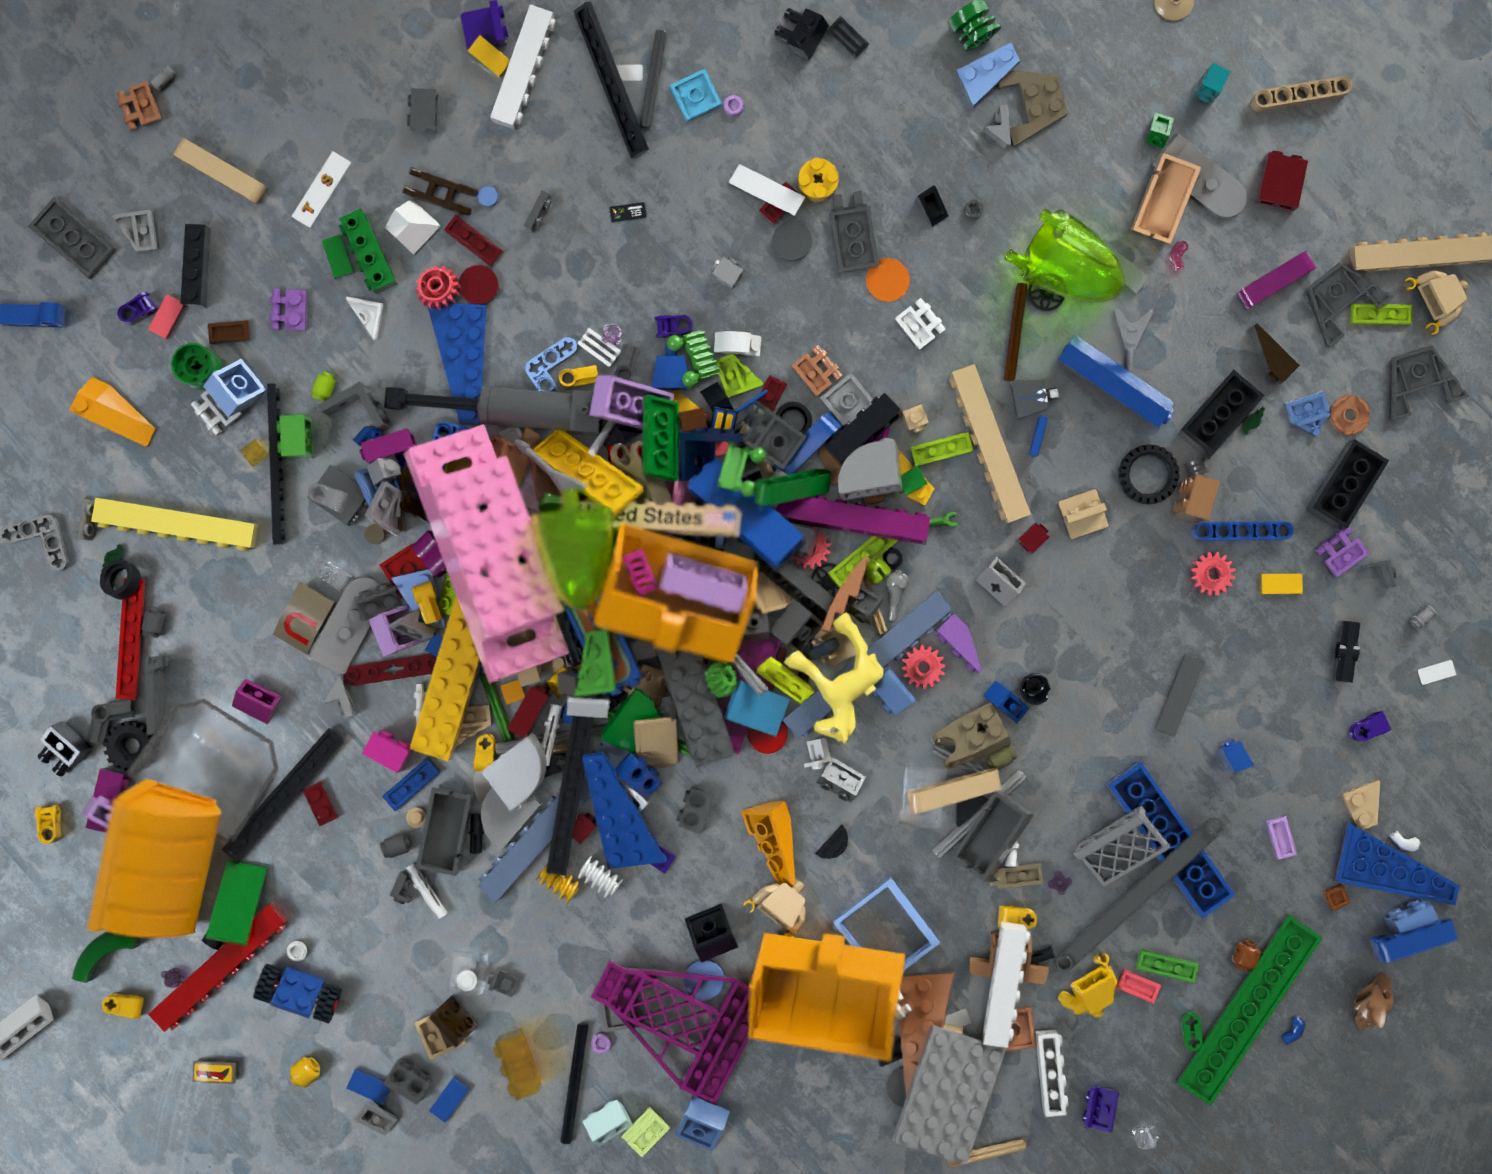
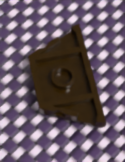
M408 464L400 467V508L407 513H411L415 518L430 524Z

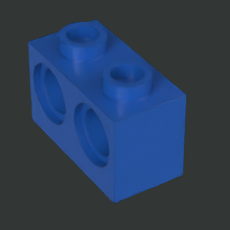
M630 753L615 771L624 782L647 800L663 784L658 777L660 773L653 766L648 768V763L641 756L637 758Z

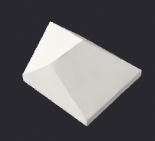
M410 199L394 210L385 229L415 255L438 231L441 225L413 199Z

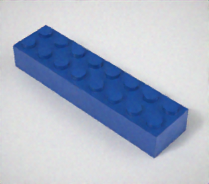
M1136 761L1105 783L1125 814L1141 806L1146 811L1145 816L1170 845L1168 850L1156 856L1159 862L1192 834L1142 762ZM1144 823L1137 827L1139 833L1148 834L1149 829ZM1149 840L1150 848L1157 849L1162 846L1159 841ZM1204 850L1172 878L1195 913L1202 919L1235 896V893Z

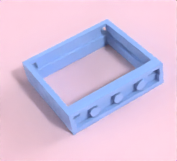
M889 876L834 918L833 923L835 925L833 929L838 935L845 937L847 940L845 945L860 947L842 921L888 887L928 939L926 943L905 958L904 970H906L940 944V942Z

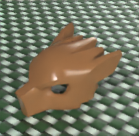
M1382 972L1370 984L1358 992L1359 995L1354 999V1009L1358 1011L1355 1016V1022L1360 1031H1363L1365 1027L1371 1029L1376 1025L1381 1029L1385 1023L1386 1015L1392 1009L1393 994L1390 989L1394 981Z

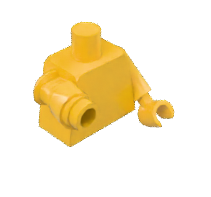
M1100 953L1102 960L1099 955H1094L1093 957L1094 963L1102 966L1071 983L1074 995L1067 991H1062L1059 994L1058 1000L1063 1007L1073 1010L1077 1015L1087 1012L1094 1017H1101L1104 1014L1103 1009L1114 1002V991L1118 982L1111 966H1108L1109 956L1106 953Z

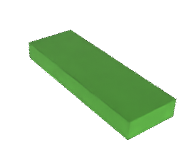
M1139 949L1135 969L1195 983L1199 963Z

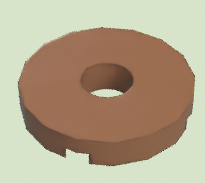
M1345 395L1337 399L1329 411L1331 414L1329 420L1333 428L1344 435H1354L1363 431L1370 421L1368 404L1361 397L1354 395ZM1349 409L1355 414L1352 421L1345 417V412Z

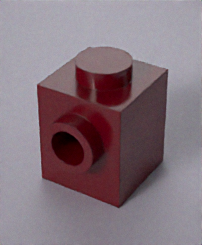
M1034 523L1016 541L1031 555L1050 538L1047 535L1049 531L1041 523L1039 525Z
M582 812L580 815L577 813L573 838L579 844L598 825L595 823L596 818L591 813L587 812L585 814Z

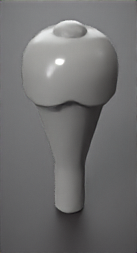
M901 570L892 571L886 577L890 604L888 620L892 622L896 621L899 602L909 583L908 576Z

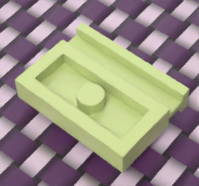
M649 1106L636 1119L633 1126L621 1135V1138L643 1157L670 1129V1126Z

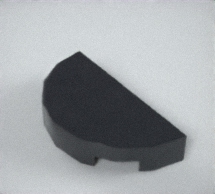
M842 824L815 852L817 856L831 859L838 857L845 851L848 845L847 830Z

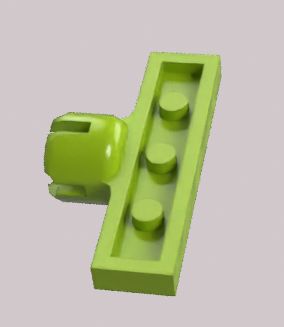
M872 536L827 574L840 589L852 570L865 557L868 558V564L864 575L872 584L876 585L891 573V568L882 558L883 553L899 540Z

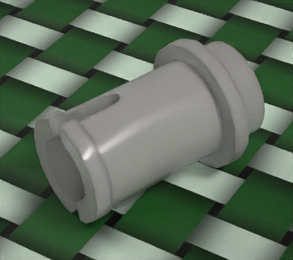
M168 65L165 68L162 67L163 70L150 81L159 91L171 79H175L176 73Z
M1427 605L1417 616L1414 615L1410 623L1417 630L1424 629L1425 624L1436 616L1437 612L1432 606Z

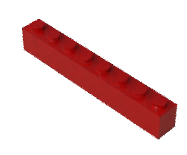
M273 903L268 904L255 916L247 946L225 943L148 1015L163 1032L168 1029L173 1031L181 1024L179 1019L184 1015L186 1017L191 1015L196 1010L194 1006L199 1001L204 1003L211 996L209 992L213 988L218 990L226 983L225 977L229 974L233 976L241 969L239 965L244 960L246 962L250 961L256 955L254 951L259 946L263 949L271 941L269 939L274 933L278 935L286 928L284 924L288 919Z

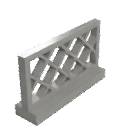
M1141 806L1078 843L1075 847L1074 856L1085 863L1103 887L1158 856L1170 847L1145 816L1146 811ZM1144 823L1149 829L1148 834L1136 832L1137 827ZM1123 835L1133 836L1132 844L1120 842V837ZM1135 837L1147 839L1146 847L1135 845ZM1149 840L1159 841L1162 846L1157 849L1148 847ZM1108 844L1116 846V853L1104 852V846ZM1119 847L1130 848V856L1118 854ZM1133 849L1145 851V856L1142 858L1132 857ZM1091 854L1099 855V863L1091 862L1088 856ZM1103 856L1115 858L1114 865L1102 864ZM1117 859L1129 861L1128 866L1125 868L1116 867ZM1100 870L1113 871L1112 876L1105 879L1101 875Z

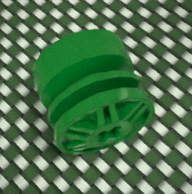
M984 0L970 2L952 15L947 22L955 34L964 31L959 38V42H966L963 45L965 51L982 46L1001 29L999 23L992 24L996 19L994 16L984 18L990 10Z
M199 343L182 345L175 351L171 361L172 372L179 381L195 390L202 391L206 390L203 386L209 377L223 368L217 354Z

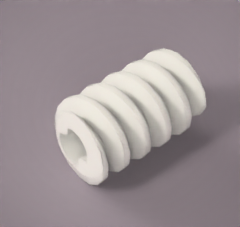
M590 856L579 871L578 879L585 876V884L592 881L591 888L594 889L599 886L597 893L600 894L605 891L604 898L606 899L612 896L623 879L616 882L618 875L615 874L610 877V869L604 873L605 866L602 865L597 868L598 861L595 860L590 863L592 858Z

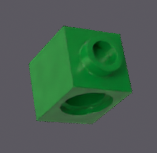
M918 466L901 475L903 491H899V493H904L907 496L927 485V481Z

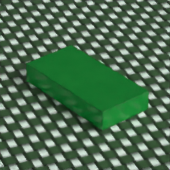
M339 234L322 240L334 278L338 279L353 274L354 270L342 235Z

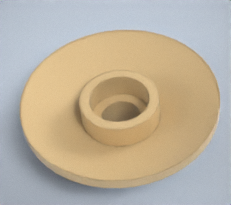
M1154 0V6L1158 14L1164 19L1178 21L1189 15L1193 9L1194 0H1179L1178 2L1173 0Z

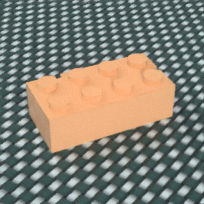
M1161 153L1154 169L1157 174L1151 176L1130 230L1145 236L1152 234L1151 238L1171 244L1201 167Z

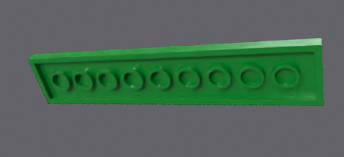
M1286 915L1262 951L1257 967L1250 969L1203 1040L1201 1048L1195 1052L1177 1079V1084L1211 1106L1322 940L1321 936L1290 915Z

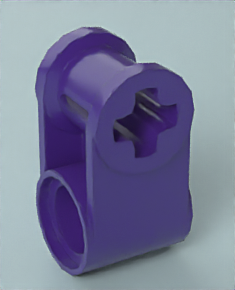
M145 291L120 306L117 316L123 323L135 325L144 318L156 313L159 308L153 304L149 297L150 293ZM129 310L132 311V317L125 319V313Z
M687 315L654 317V321H657L656 338H669L672 335L682 336L691 333L693 330V322ZM683 320L689 322V327L685 330L679 329V323Z
M1378 711L1352 724L1349 728V735L1357 741H1368L1389 732L1391 727L1384 712Z

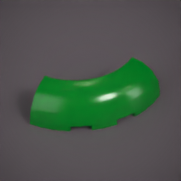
M108 931L99 935L80 954L73 969L71 979L83 983L93 980L96 968L108 953L119 949H134L139 946L141 937Z

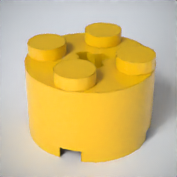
M813 158L806 162L800 169L798 176V187L801 195L805 196L806 200L814 203L824 202L832 198L837 190L839 179L835 166L821 158ZM815 178H816V179H818V178H821V179H822L821 182H818L817 184L814 183V182H815Z

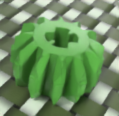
M721 662L715 663L705 672L707 688H710L711 694H715L717 697L731 695L735 692V688L738 687L736 683L738 678L735 677V672L732 671L731 665Z

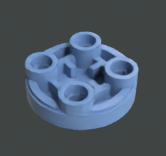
M699 959L693 962L686 970V973L724 976L721 967L712 960H706L701 963ZM684 978V985L688 993L692 992L698 979ZM703 980L695 997L699 1000L715 998L722 991L724 982Z

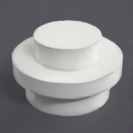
M294 941L287 947V956L292 961H301L307 955V947L301 941Z
M462 971L457 977V985L463 991H470L477 984V977L472 971Z

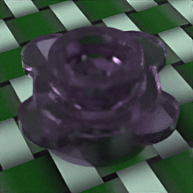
M613 324L605 325L603 327L604 335L601 338L602 341L619 345L621 343L622 329Z
M1056 871L1053 879L1048 882V887L1054 888L1058 891V894L1064 895L1068 886L1072 884V879L1062 875L1061 871Z
M178 968L161 972V977L164 978V984L167 987L175 988L185 981V977L181 976L180 969Z

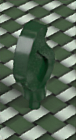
M1262 407L1246 417L1242 425L1244 435H1247L1249 430L1260 426L1265 408Z
M118 544L115 550L105 554V562L102 565L101 572L108 563L113 560L122 559L124 553L122 545Z

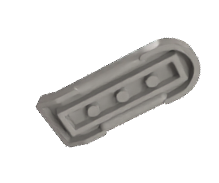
M1173 135L1154 159L1153 166H1156L1161 153L1200 166V172L1190 195L1216 217L1227 219L1240 213L1247 200V194L1243 185L1190 144L1182 135Z
M361 576L353 578L345 585L338 602L309 652V661L337 675L342 676L347 672L350 662L371 626L369 619L361 620L354 598L360 596L359 593L364 590L371 589V591L378 589L379 584L375 580Z

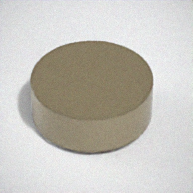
M372 524L366 528L364 535L369 543L380 544L384 541L386 533H383L382 527Z

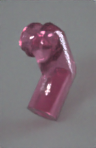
M1184 240L1176 242L1170 251V258L1175 271L1185 268L1181 257L1185 250L1188 249V243Z

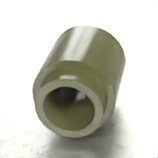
M1008 745L988 755V758L985 760L989 768L1000 770L1013 763V760L1017 757L1012 747Z

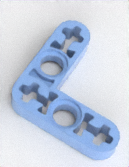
M570 337L563 338L526 363V373L537 390L543 391L540 388V383L543 380H549L551 388L547 391L556 389L557 392H560L548 371L576 353L577 344L574 339ZM565 342L573 343L571 346L572 351H563L562 354L565 356L561 358L555 348L559 346L561 350L565 347ZM549 352H554L557 355V360L554 363L546 361V355ZM542 357L543 362L548 367L544 369L542 365L538 368V373H530V365L533 363L534 365L540 364L541 362L538 359Z

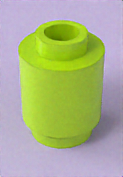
M325 371L322 374L318 373L311 390L313 392L311 397L321 401H326L330 398L337 381L333 379L334 375Z

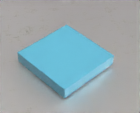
M702 69L669 85L686 123L722 106V102L706 69Z

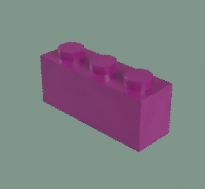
M109 768L100 769L93 797L98 799L100 795L110 801L109 805L112 806L113 800L128 789L130 779H128L129 773ZM89 818L87 819L85 828L107 833L108 828Z

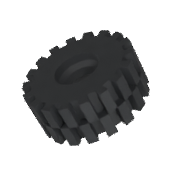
M126 721L116 724V727H112L109 730L111 731L110 734H106L107 742L103 744V747H106L104 755H108L107 761L109 763L112 762L114 768H120V771L133 772L148 767L149 763L155 760L154 755L158 754L156 746H159V741L156 742L155 740L157 735L147 734L146 723ZM129 738H134L139 743V750L134 754H129L124 748V744Z

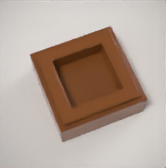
M1342 884L1323 891L1331 911L1350 904Z

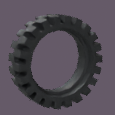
M1149 444L1134 448L1123 458L1119 466L1118 479L1120 480L1119 484L1123 489L1122 491L1131 500L1142 504H1155L1167 499L1175 491L1179 483L1178 479H1180V469L1177 466L1176 458H1173V454L1168 452L1167 449L1158 445ZM1140 456H1156L1167 467V483L1157 493H1141L1131 483L1129 476L1130 468L1133 462Z

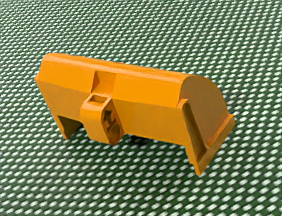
M621 523L612 563L595 615L594 624H596V628L653 643V647L674 652V650H679L726 664L729 661L733 662L755 601L759 561ZM642 549L658 589L638 596L622 556ZM668 552L746 576L747 592L739 613L735 611L732 613L727 612L722 607L716 605L707 606L700 600H688L681 594H669L660 588L661 572ZM638 557L629 562L630 564H634L636 562L641 561L640 557ZM643 565L634 568L633 572L643 569ZM644 573L642 575L637 576L636 579L639 580L641 578L646 577L647 575L646 573ZM647 581L645 583L640 584L639 586L640 588H642L644 586L649 585L650 582Z
M145 779L113 800L87 930L96 933L104 930L122 935L147 938L179 937L195 932L221 810L216 805L215 799Z
M764 933L750 987L748 1038L891 1061L895 1015L905 964V954L844 945V936L827 933L823 934L822 941Z

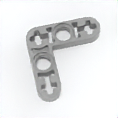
M42 515L1 528L0 541L5 544H15L40 536L50 568L55 571L67 569L69 558L58 521L54 516ZM46 519L48 521H52V524L49 525V529L48 527L39 528L37 525L46 523ZM27 524L33 526V532L30 535H26L23 530ZM8 531H18L20 534L11 536V540L9 538H5V535L8 534ZM52 537L58 540V546L54 549L48 545V541ZM61 550V553H57L58 558L63 559V563L60 564L61 567L54 564L57 561V557L54 554L51 555V552Z

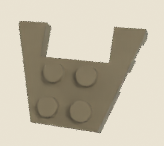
M1011 71L1004 79L997 83L999 89L1016 85L1020 86L1028 124L1010 128L1012 147L1019 145L1024 140L1067 115L1058 75Z

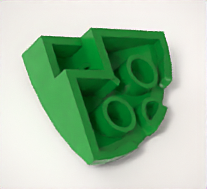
M636 687L616 709L613 718L603 728L600 739L623 750L636 753L634 721L662 718V715L658 714L654 708V701Z

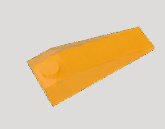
M91 377L77 392L69 411L146 447H148L156 431L111 385L94 377Z
M770 801L742 810L741 813L749 835L753 834L759 844L756 846L759 852L763 851L767 858L766 864L777 884L781 885L784 882L787 885H794L792 825L786 801Z

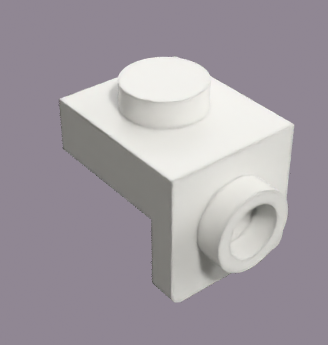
M826 737L806 742L811 761L804 763V767L812 766L813 770L825 767L824 763L831 761Z

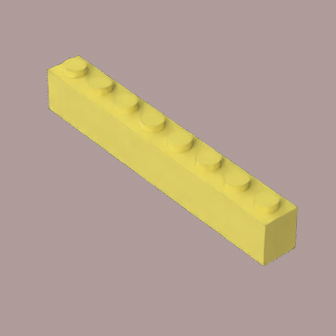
M95 498L91 520L98 523L97 527L110 529V525L118 526L117 530L129 532L130 528L137 529V533L149 535L150 531L157 532V537L169 538V535H176V540L189 542V538L197 539L196 543L208 545L209 541L217 542L216 546L228 548L229 544L236 545V550L248 551V548L255 549L259 526L252 523Z

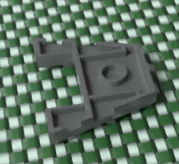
M1341 262L1307 288L1329 347L1345 335L1332 318L1365 293L1377 309L1393 298L1390 293H1386L1379 286L1369 282Z
M1433 345L1392 358V421L1411 415L1405 395L1443 383L1449 403L1469 397L1468 393L1459 385L1457 378L1448 370L1446 363Z

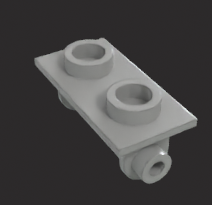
M78 499V502H76L75 516L80 517V521L74 520L72 532L74 539L92 541L95 523L91 521L94 500Z

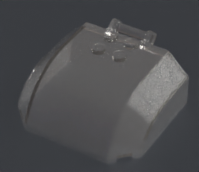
M200 699L196 700V702L174 705L127 773L138 784L145 779H149L215 799L216 805L221 810L216 834L234 842L263 800L279 769L273 741L209 701Z

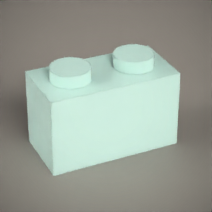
M618 1100L608 1102L603 1109L589 1114L587 1119L583 1121L592 1142L599 1147L633 1126L624 1105Z

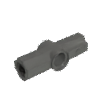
M623 344L617 368L614 371V377H618L619 372L626 370L629 372V377L626 380L632 381L640 348Z

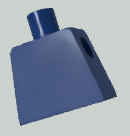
M666 344L665 356L656 357L651 387L659 390H690V387L685 386L682 382L684 373L688 372L685 356H677V351L670 350Z

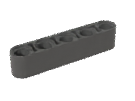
M757 553L755 554L753 560L759 561L758 570L764 573L766 577L770 578L771 581L818 619H826L829 608L834 600L830 593L790 560H787L776 571Z

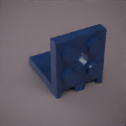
M693 428V432H680L679 481H689L694 475L698 476L702 472L703 466L715 459V442H742V434L734 433V429H722V433L721 429H707L706 433V429ZM696 457H698L699 464L697 466L695 464Z

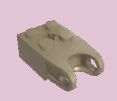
M643 442L632 444L630 451L621 443L615 444L612 447L610 454L613 466L640 484L644 489V492L634 500L637 502L636 504H644L645 501L655 502L656 505H664L665 502H672L665 480L642 475ZM638 446L642 450V454L640 457L637 454ZM618 448H620L622 452L621 459H619L617 456Z
M991 702L956 719L931 738L934 745L951 743L956 746L954 753L944 761V766L948 769L972 761L976 762L1011 744L1010 736Z

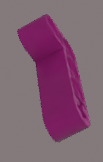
M1306 250L1241 289L1237 294L1245 307L1249 309L1317 267Z

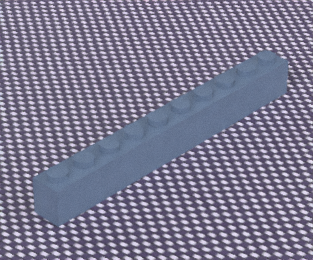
M935 591L870 645L867 656L875 654L877 662L884 671L890 667L888 663L893 659L895 661L899 660L905 654L903 650L908 646L913 648L917 645L922 634H930L936 628L934 624L939 620L944 622L951 616L949 613L952 610L951 606L938 591ZM855 659L833 676L830 681L835 680L839 675L853 670ZM818 689L782 720L797 738L802 737L804 739L812 732L811 727L814 726L816 721L828 719L826 715L833 710L823 699Z
M604 740L600 742L602 747L598 751L604 752L613 769L630 753V751L618 748ZM585 770L578 810L591 796ZM553 795L546 803L548 808L544 812L539 811L532 819L534 824L530 828L526 826L519 833L521 838L517 843L512 841L505 849L508 853L503 858L499 856L493 862V870L490 873L485 871L478 879L481 883L477 887L495 903L552 840L559 795L557 798Z

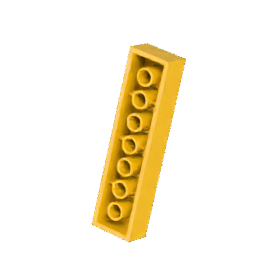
M457 596L455 597L410 745V750L445 761H449L453 757L481 666L480 657Z

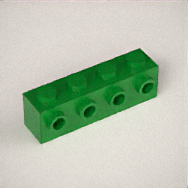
M360 208L339 218L341 222L339 228L343 236H348L350 242L347 245L352 255L356 254L358 258L356 264L360 272L364 271L367 277L364 281L369 291L373 290L377 294L397 285L395 276L365 212Z

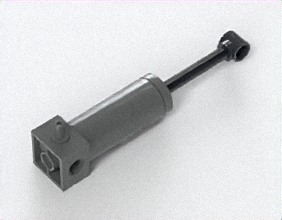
M483 386L478 399L408 394V390L395 387H386L384 408L404 410L407 406L472 410L477 411L479 422L484 425L571 431L577 435L598 436L602 430V419L589 415L593 391L573 390V393Z

